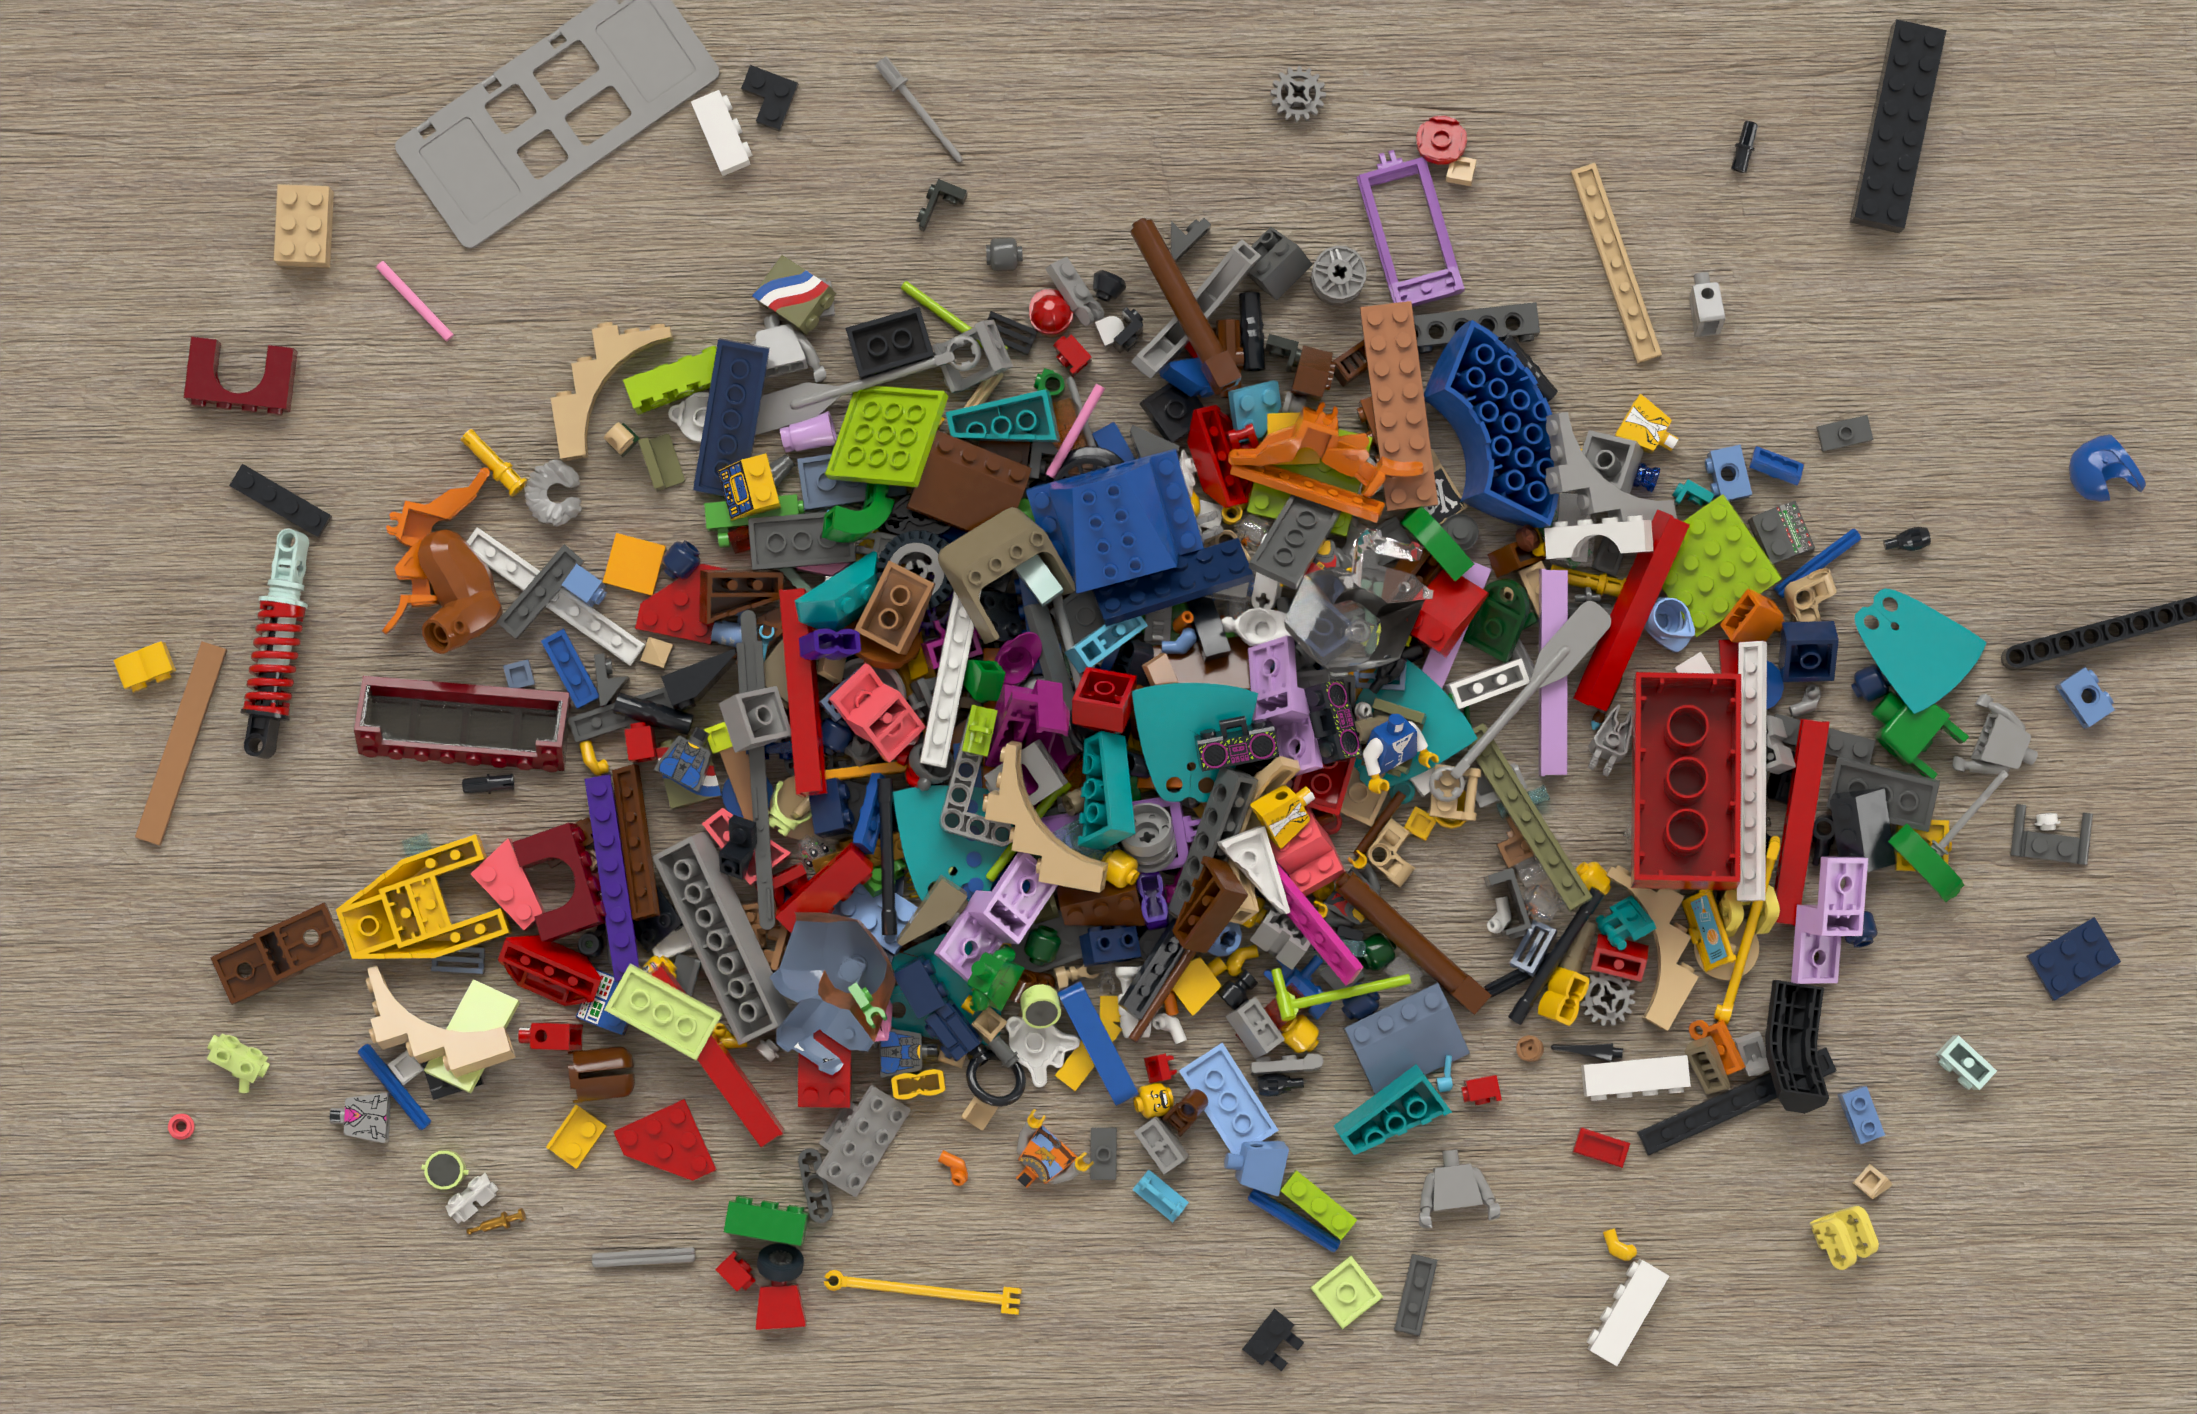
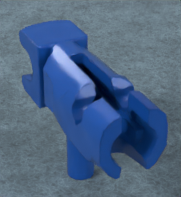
M1315 955L1301 972L1296 967L1291 970L1277 960L1282 966V974L1287 992L1294 995L1295 999L1324 993L1321 986H1316L1311 982V975L1324 962L1319 956ZM1266 969L1263 974L1274 983L1271 970ZM1332 1002L1311 1006L1308 1013L1318 1020Z

